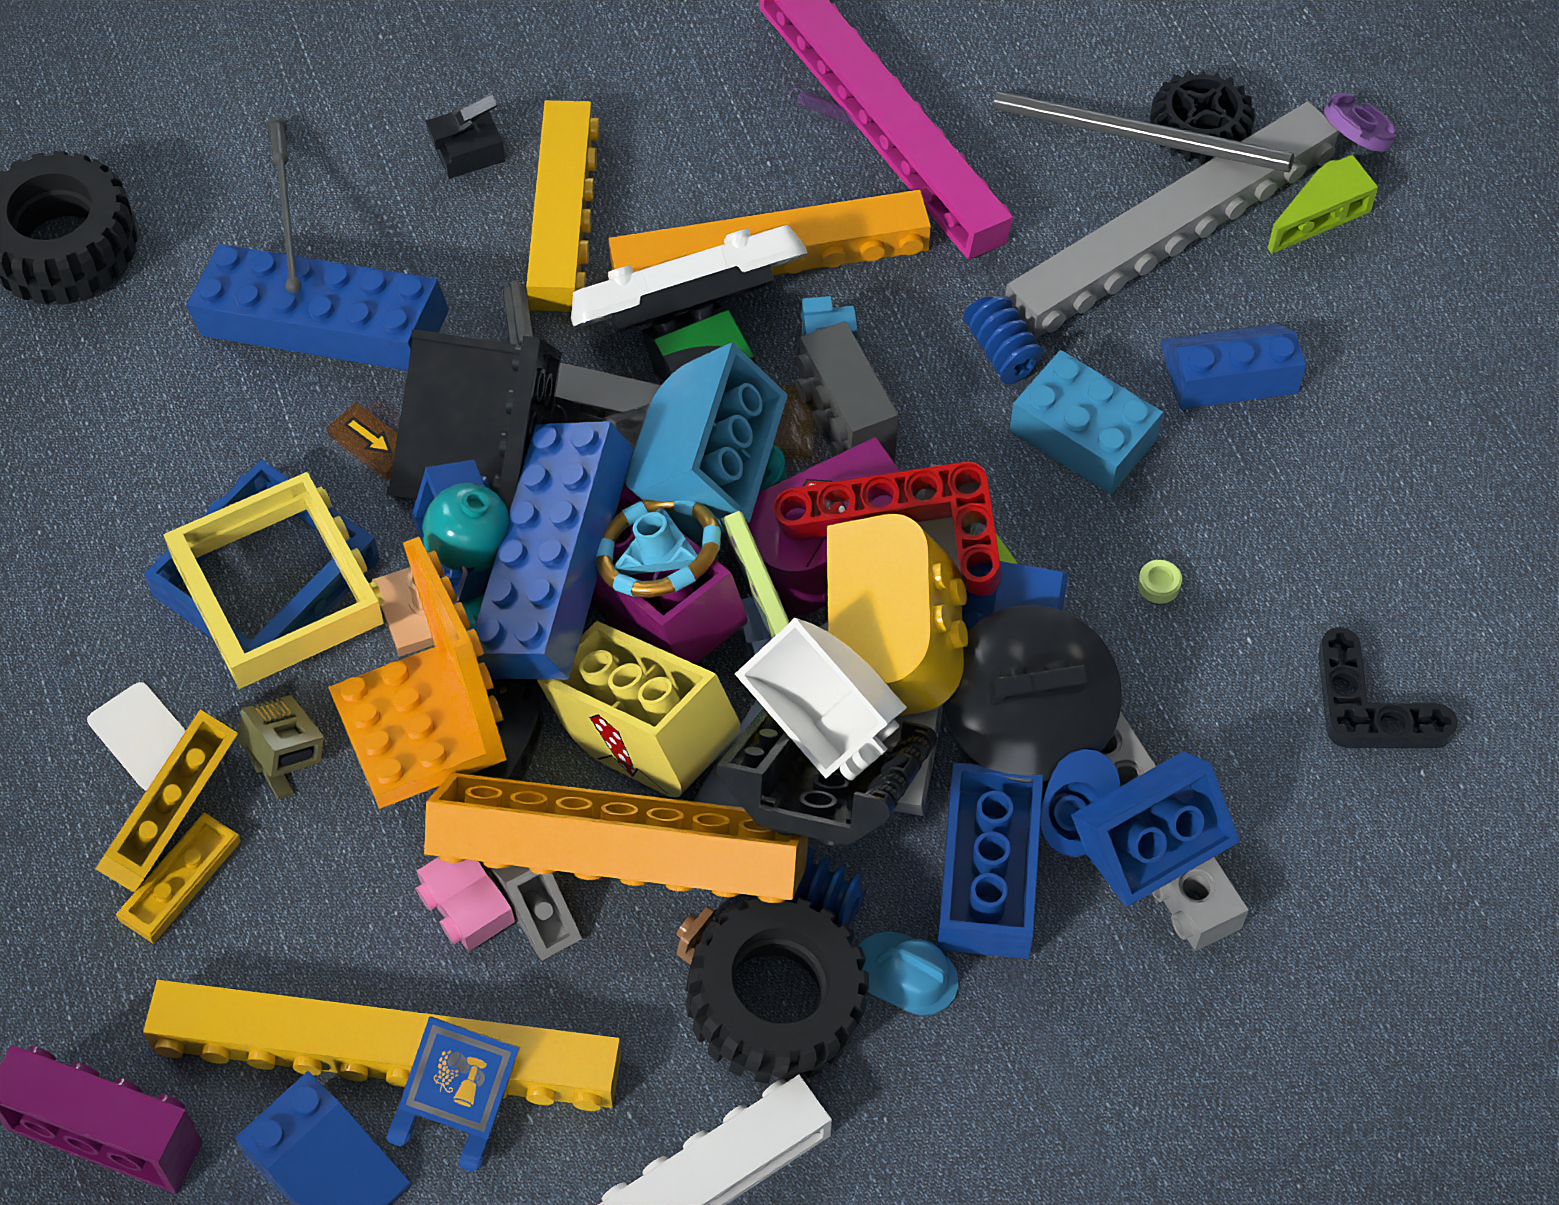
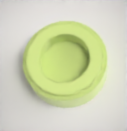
M1153 560L1145 564L1140 571L1138 579V589L1141 595L1148 601L1158 604L1174 600L1179 594L1182 584L1180 570L1173 563L1166 560Z

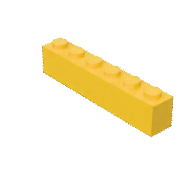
M544 101L526 284L529 311L571 312L573 292L586 288V272H581V264H588L589 241L583 240L584 233H591L592 212L591 209H586V203L594 201V178H589V171H596L597 149L591 148L592 141H599V118L592 117L591 102Z

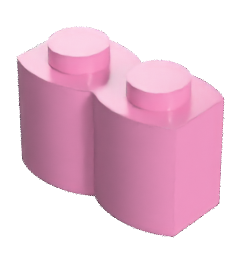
M437 857L417 870L421 885L416 887V891L429 911L437 907L445 917L439 922L452 944L455 945L461 941L464 947L471 951L515 922L510 905L486 874L479 861L465 860L460 863H447Z

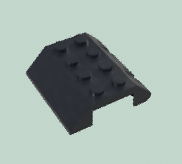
M763 707L717 764V775L758 826L771 828L774 832L781 835L791 836L799 834L817 838L826 845H850L883 825L889 819L898 805V801L903 797L921 769L922 763L928 758L935 747L937 735L931 727L903 721L900 741H898L892 752L885 751L853 780L844 777L840 767L829 777L825 778Z

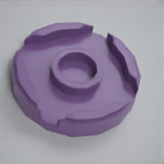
M1337 93L1331 96L1324 107V113L1328 121L1339 132L1358 145L1379 152L1389 150L1397 135L1394 134L1393 123L1382 112L1371 104L1364 103L1361 107L1353 103L1356 98L1351 94Z

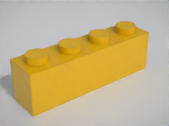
M200 709L95 869L130 891L135 892L238 733Z

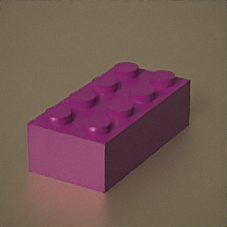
M11 1044L0 1064V1121L6 1130L174 1194L178 1193L203 1143L194 1127V1122L189 1118L185 1110L186 1106L181 1101L165 1094H159L157 1099L141 1093L142 1089L139 1086L122 1078H116L114 1083L98 1077L99 1073L96 1070L80 1062H73L71 1067L55 1061L56 1057L40 1047L30 1046L28 1050Z

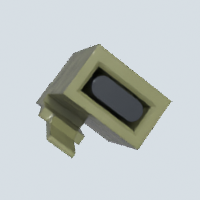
M292 695L281 697L280 701L278 698L275 699V702L273 700H270V703L266 701L265 705L260 703V706L256 704L255 707L252 705L242 708L240 724L237 725L236 732L238 734L236 739L250 757L256 773L263 772L277 800L292 796L294 792L284 774L321 762L324 742L323 734Z

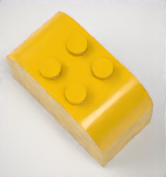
M886 514L827 526L828 632L849 646L865 660L907 708L898 716L926 712L939 707L953 695L959 686L964 668L963 647H966L968 644L967 628L962 621V605L966 604L967 594L957 564L914 520L903 515Z

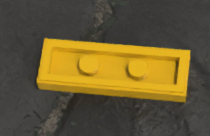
M204 812L116 913L118 920L154 944L240 844L239 834Z

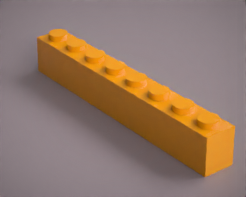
M913 190L609 238L610 262L612 270L631 265L633 272H637L725 244L723 239L726 238V235L740 230L749 229L752 236L789 225L806 246L808 254L803 258L771 269L773 275L795 274L804 270L823 267L833 268L842 264L876 261L880 258L914 255L919 252L929 251L931 225L921 191Z

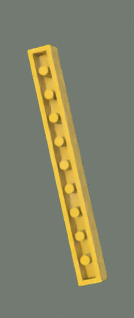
M164 980L156 981L143 1030L151 1048L159 1055L165 1057L179 1058L184 1053L200 1055L202 1059L216 1064H225L231 1059L246 1061L248 1065L263 1070H270L275 1065L293 1067L296 1072L301 1074L309 1071L313 1076L321 1074V1071L339 1073L341 1077L351 1081L361 1082L366 1081L367 1077L386 1079V1082L397 1087H405L425 1027L431 1016L520 1047L503 1099L507 1095L526 1097L527 1101L538 1105H551L554 1101L567 1102L584 1111H598L601 1107L613 1108L622 1057L620 1038Z

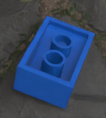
M309 1071L235 1137L244 1157L291 1205H392L412 1186L411 1182L343 1105Z

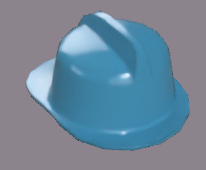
M887 931L875 933L865 938L858 945L862 947L866 958L862 970L869 973V989L867 992L872 996L919 1016L934 1015L945 1010L955 999L959 986L957 970L951 960L932 942Z

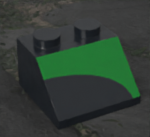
M710 300L704 304L691 307L689 312L679 316L666 315L657 318L652 322L653 326L641 330L655 375L663 381L686 363L731 342L756 364L755 358L729 310L715 301L712 302Z

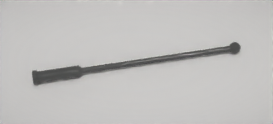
M274 117L268 121L267 129L270 133L273 163L277 165L288 268V279L285 282V288L290 293H297L300 291L302 283L296 275L285 165L288 162L287 124L284 119Z

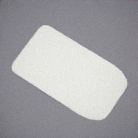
M142 682L133 684L93 711L87 718L89 726L145 791L185 733V729L151 689Z

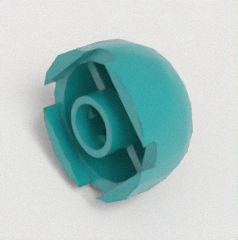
M474 483L455 484L439 492L426 510L422 525L424 547L428 552L435 550L440 563L449 569L459 571L460 566L466 568L475 567L473 572L484 571L494 565L498 548L508 532L510 519L508 508L497 493L483 485Z

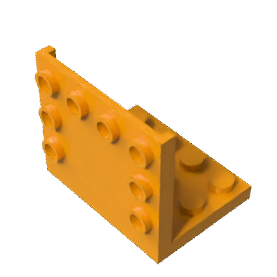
M420 537L403 542V546L435 647L404 659L390 662L385 666L356 677L348 678L343 682L328 687L379 809L438 787L451 773L469 775L507 760L496 725L497 722L503 720L495 696L488 697L486 691L493 688V683L485 663L478 664L476 658L484 654L475 629L466 631L467 628H470V624L461 602L453 604L457 599L448 576L440 578L444 575L439 558L435 550L427 553Z

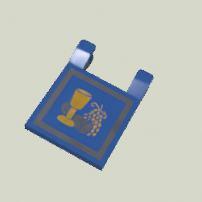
M430 1016L399 1107L389 1128L387 1141L397 1146L407 1144L411 1139L417 1115L469 1133L459 1160V1166L468 1171H476L483 1163L489 1138L520 1047Z

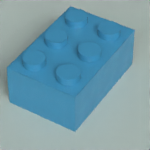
M1060 350L1013 403L1009 431L1109 494H1112L1158 440L1163 412Z

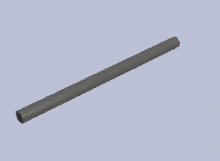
M997 91L993 100L994 110L1289 173L1294 162V153L1008 92Z

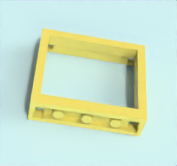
M308 472L163 534L171 558L238 689L384 624L380 606L385 605L386 602L380 593L379 586L376 581L368 583L363 574L368 570L358 548L349 549L346 541L350 537L340 516L332 518L328 510L332 507L326 490L322 486L316 488ZM307 510L358 603L244 654L195 558Z

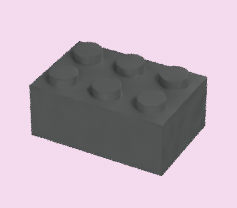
M846 321L800 337V355L796 356V364L799 370V379L795 381L796 389L803 403L809 402L813 409L812 416L820 434L826 433L830 440L829 446L832 457L876 437L892 461L895 462L899 415Z

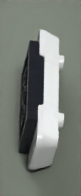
M789 225L752 236L749 229H744L726 235V238L723 239L725 243L723 245L633 272L632 266L629 265L608 272V281L573 292L571 311L573 328H581L613 318L616 331L620 333L651 323L657 318L666 315H677L690 311L689 308L704 304L710 300L712 302H719L770 286L775 280L771 268L805 257L808 254L806 246Z

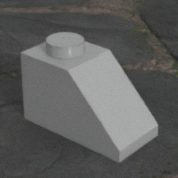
M514 865L502 869L491 868L504 898L512 909L513 915L542 961L582 939L553 874H537L531 872L529 867Z

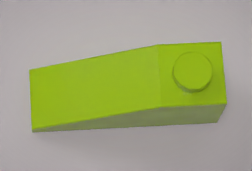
M1353 154L1338 161L1331 160L1324 164L1273 224L1267 248L1271 254L1371 212L1378 186Z

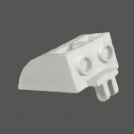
M794 618L735 673L739 680L825 778L829 777L839 767L841 773L847 779L853 780L887 750L882 742L900 727L895 718L907 708L875 670L854 650L831 633L797 618Z

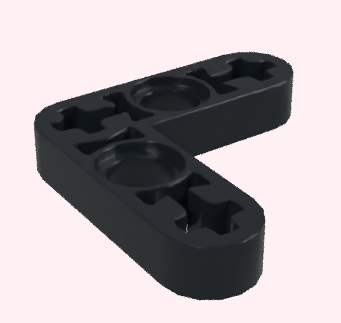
M1342 627L1332 628L1324 634L1319 646L1318 658L1326 730L1333 743L1345 748H1441L1450 743L1457 729L1458 720L1456 714L1449 707L1437 703H1368L1361 643L1358 636L1353 631ZM1335 643L1341 644L1342 650L1346 651L1343 665L1337 666L1339 661L1338 651L1336 648H1332ZM1337 679L1348 680L1354 685L1356 691L1351 695H1341L1333 689L1332 682ZM1388 717L1395 718L1401 722L1404 731L1399 734H1390L1381 727L1380 721ZM1368 718L1372 719L1370 728L1371 733L1368 732L1370 724H1366ZM1343 719L1349 720L1350 725L1355 727L1354 732H1348L1346 726L1341 724ZM1436 720L1437 725L1443 727L1442 732H1435L1434 726L1428 725L1429 721ZM1413 725H1414V727H1418V730H1417L1416 733H1413V732H1412V730H1413Z

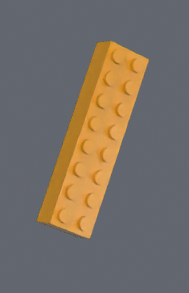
M451 773L426 801L424 854L439 856L441 861L447 863L474 860L482 861L485 866L496 869L514 865L529 867L531 872L537 874H552L556 871L574 873L577 878L584 880H596L601 877L619 878L626 885L640 886L651 882L666 884V887L673 891H689L693 888L712 890L713 894L721 897H735L739 894L755 895L761 901L768 903H780L786 899L793 900L806 869L808 836L799 834L786 836L774 832L771 828L758 826L742 807Z

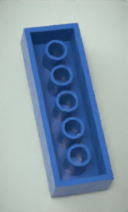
M224 244L217 245L186 304L201 336L408 371L413 340L411 338L412 329L439 333L449 311L442 289L436 278L295 256L296 275L300 279L302 287L299 292L290 293L285 288V282L288 279L286 254Z
M611 421L535 425L509 511L508 532L498 548L474 628L484 653L476 657L478 664L484 662L493 679L570 678L599 574L596 565L597 551L609 523L615 517L634 450Z

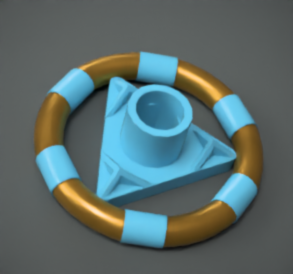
M648 499L639 501L622 510L609 523L596 555L598 572L604 581L615 591L632 597H657L677 592L695 582L710 567L720 549L721 529L715 515L702 503L696 501L663 502ZM667 511H675L693 517L701 523L704 529L702 549L698 555L670 518ZM633 525L635 539L617 563L613 565L614 544L621 533L627 527ZM680 569L666 578L653 581H640L626 576Z

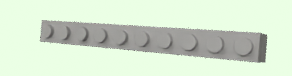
M1307 101L1241 141L1294 153V162L1289 173L1215 157L1011 281L1006 286L1005 296L1010 298L1013 303L1012 308L1017 309L1020 314L1019 320L1025 321L1028 326L1027 332H1031L1035 339L1046 332L1052 333L1073 315L1088 311L1102 297L1119 292L1128 281L1136 276L1148 274L1157 263L1165 258L1177 256L1199 237L1205 238L1209 236L1217 226L1228 219L1234 220L1244 213L1246 208L1257 201L1267 200L1278 188L1286 183H1294L1307 170L1317 164L1323 165L1328 162L1335 153V144L1339 131L1321 112Z

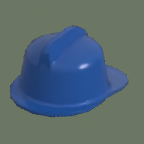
M1081 749L1070 752L1061 759L1051 775L1043 797L1040 815L1042 836L1052 849L1062 855L1078 857L1086 854L1071 814L1120 787L1117 768L1110 758L1099 751Z

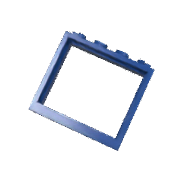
M260 460L246 475L241 474L236 484L222 498L213 501L204 516L287 481L289 478L263 460ZM329 508L328 510L332 518L340 516L350 537L346 541L349 549L358 548L369 571L380 560L375 537L333 508ZM307 510L295 514V516L318 531ZM169 550L163 555L154 559L155 563L144 573L152 596L212 638L193 599L177 588L183 582V579L171 558ZM213 551L204 554L198 558H195L198 565H200ZM332 558L252 640L232 626L230 627L245 654L322 619L350 591V588L334 558Z

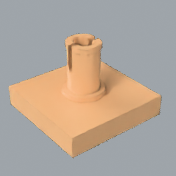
M409 567L372 579V582H377L380 593L386 602L385 605L381 606L399 657L433 646L434 642L411 568Z

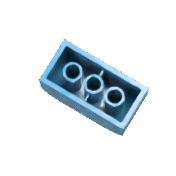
M733 342L686 363L665 380L650 403L626 475L627 487L641 500L648 499L663 502L696 501L702 503L715 515L721 529V534L725 532L719 519L737 511L742 512L746 522L749 523L788 394ZM667 511L670 518L685 536L694 543L703 541L704 529L697 519L675 511Z

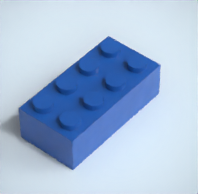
M953 762L937 947L941 951L1029 959L1034 927L1043 775L1009 774L990 770L981 765ZM1004 777L1033 779V783L1011 781Z

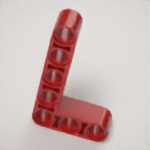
M960 462L795 487L782 491L774 501L773 511L780 530L786 537L792 540L827 536V526L886 514L903 515L915 522L953 517L959 566L965 588L974 595L986 596L996 591L1001 583L1002 572L988 478L985 470L974 462ZM967 482H974L980 486L977 491L971 494H964L958 491L959 487ZM922 489H932L936 492L931 499L926 501L915 498L916 493ZM881 495H888L893 498L884 507H875L871 504L876 497ZM836 502H846L849 504L848 508L842 513L833 514L828 512L830 506ZM802 508L806 510L800 519L788 520L785 518L792 509ZM972 523H981L986 526L985 530L978 535H969L964 532V529ZM977 564H987L992 568L991 572L983 577H976L969 573L971 568Z

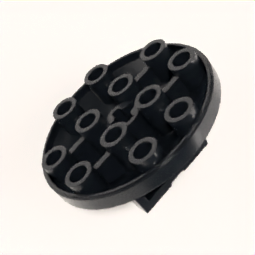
M1025 605L995 612L983 618L967 631L968 644L966 647H963V675L956 691L942 706L950 733L960 749L976 765L1003 773L1043 775V783H1049L1059 761L1070 752L1089 749L1101 753L1111 739L1118 723L1122 704V689L1114 658L1103 640L1093 629L1064 611L1045 606ZM1004 777L1011 781L1033 783V779Z

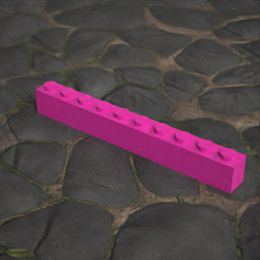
M760 0V11L835 101L847 110L846 113H849L854 124L909 190L921 191L926 210L968 260L1007 244L1013 220L1008 207L996 198L986 181L979 177L968 165L963 154L956 151L945 138L943 131L938 126H935L924 113L921 105L914 101L905 91L899 79L893 76L882 64L877 53L871 51L860 38L858 31L851 27L843 18L835 4L829 0Z

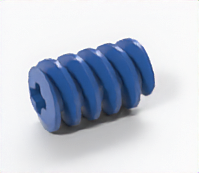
M983 297L966 308L963 320L970 327L973 336L977 338L981 349L985 350L986 357L992 362V366L997 374H1000L1002 382L1008 385L1019 382L1031 373L1035 364L1042 357L1043 349L1039 344H1035L1036 339L1031 332H1027L1028 326L1025 321L1019 320L1020 314L1017 309L1012 308L1013 303L1009 297Z
M810 847L807 850L806 869L791 902L797 903L798 897L812 900L811 909L819 911L822 907H826L836 914L835 918L839 915V927L844 924L849 926L857 915L866 894V890L861 888L863 874L857 872L849 881L845 880L847 866L841 864L833 873L829 872L831 858L825 856L817 865L814 864L815 849Z

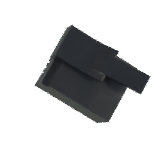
M493 94L467 107L462 104L450 113L426 120L428 134L439 155L448 179L505 162L503 141L489 112L498 107Z

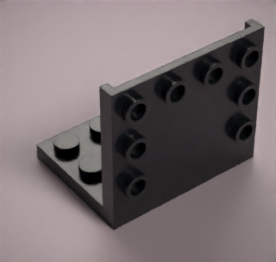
M412 329L411 353L390 486H387L386 495L417 499L426 467L475 460L480 475L486 476L490 490L497 493L509 512L535 425L551 424L562 352L543 339L523 335L522 345Z

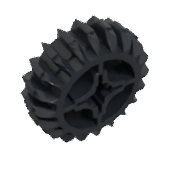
M1202 69L1199 75H1194L1191 71L1187 70L1183 77L1174 74L1170 83L1163 82L1159 92H1156V96L1153 98L1150 120L1154 124L1241 142L1252 135L1255 109L1252 108V97L1245 95L1244 86H1234L1233 77L1224 80L1221 79L1219 71L1212 76L1206 75L1204 69ZM1170 147L1171 157L1180 153L1184 155L1185 162L1190 158H1197L1202 165L1206 159L1210 158L1212 160L1215 158Z

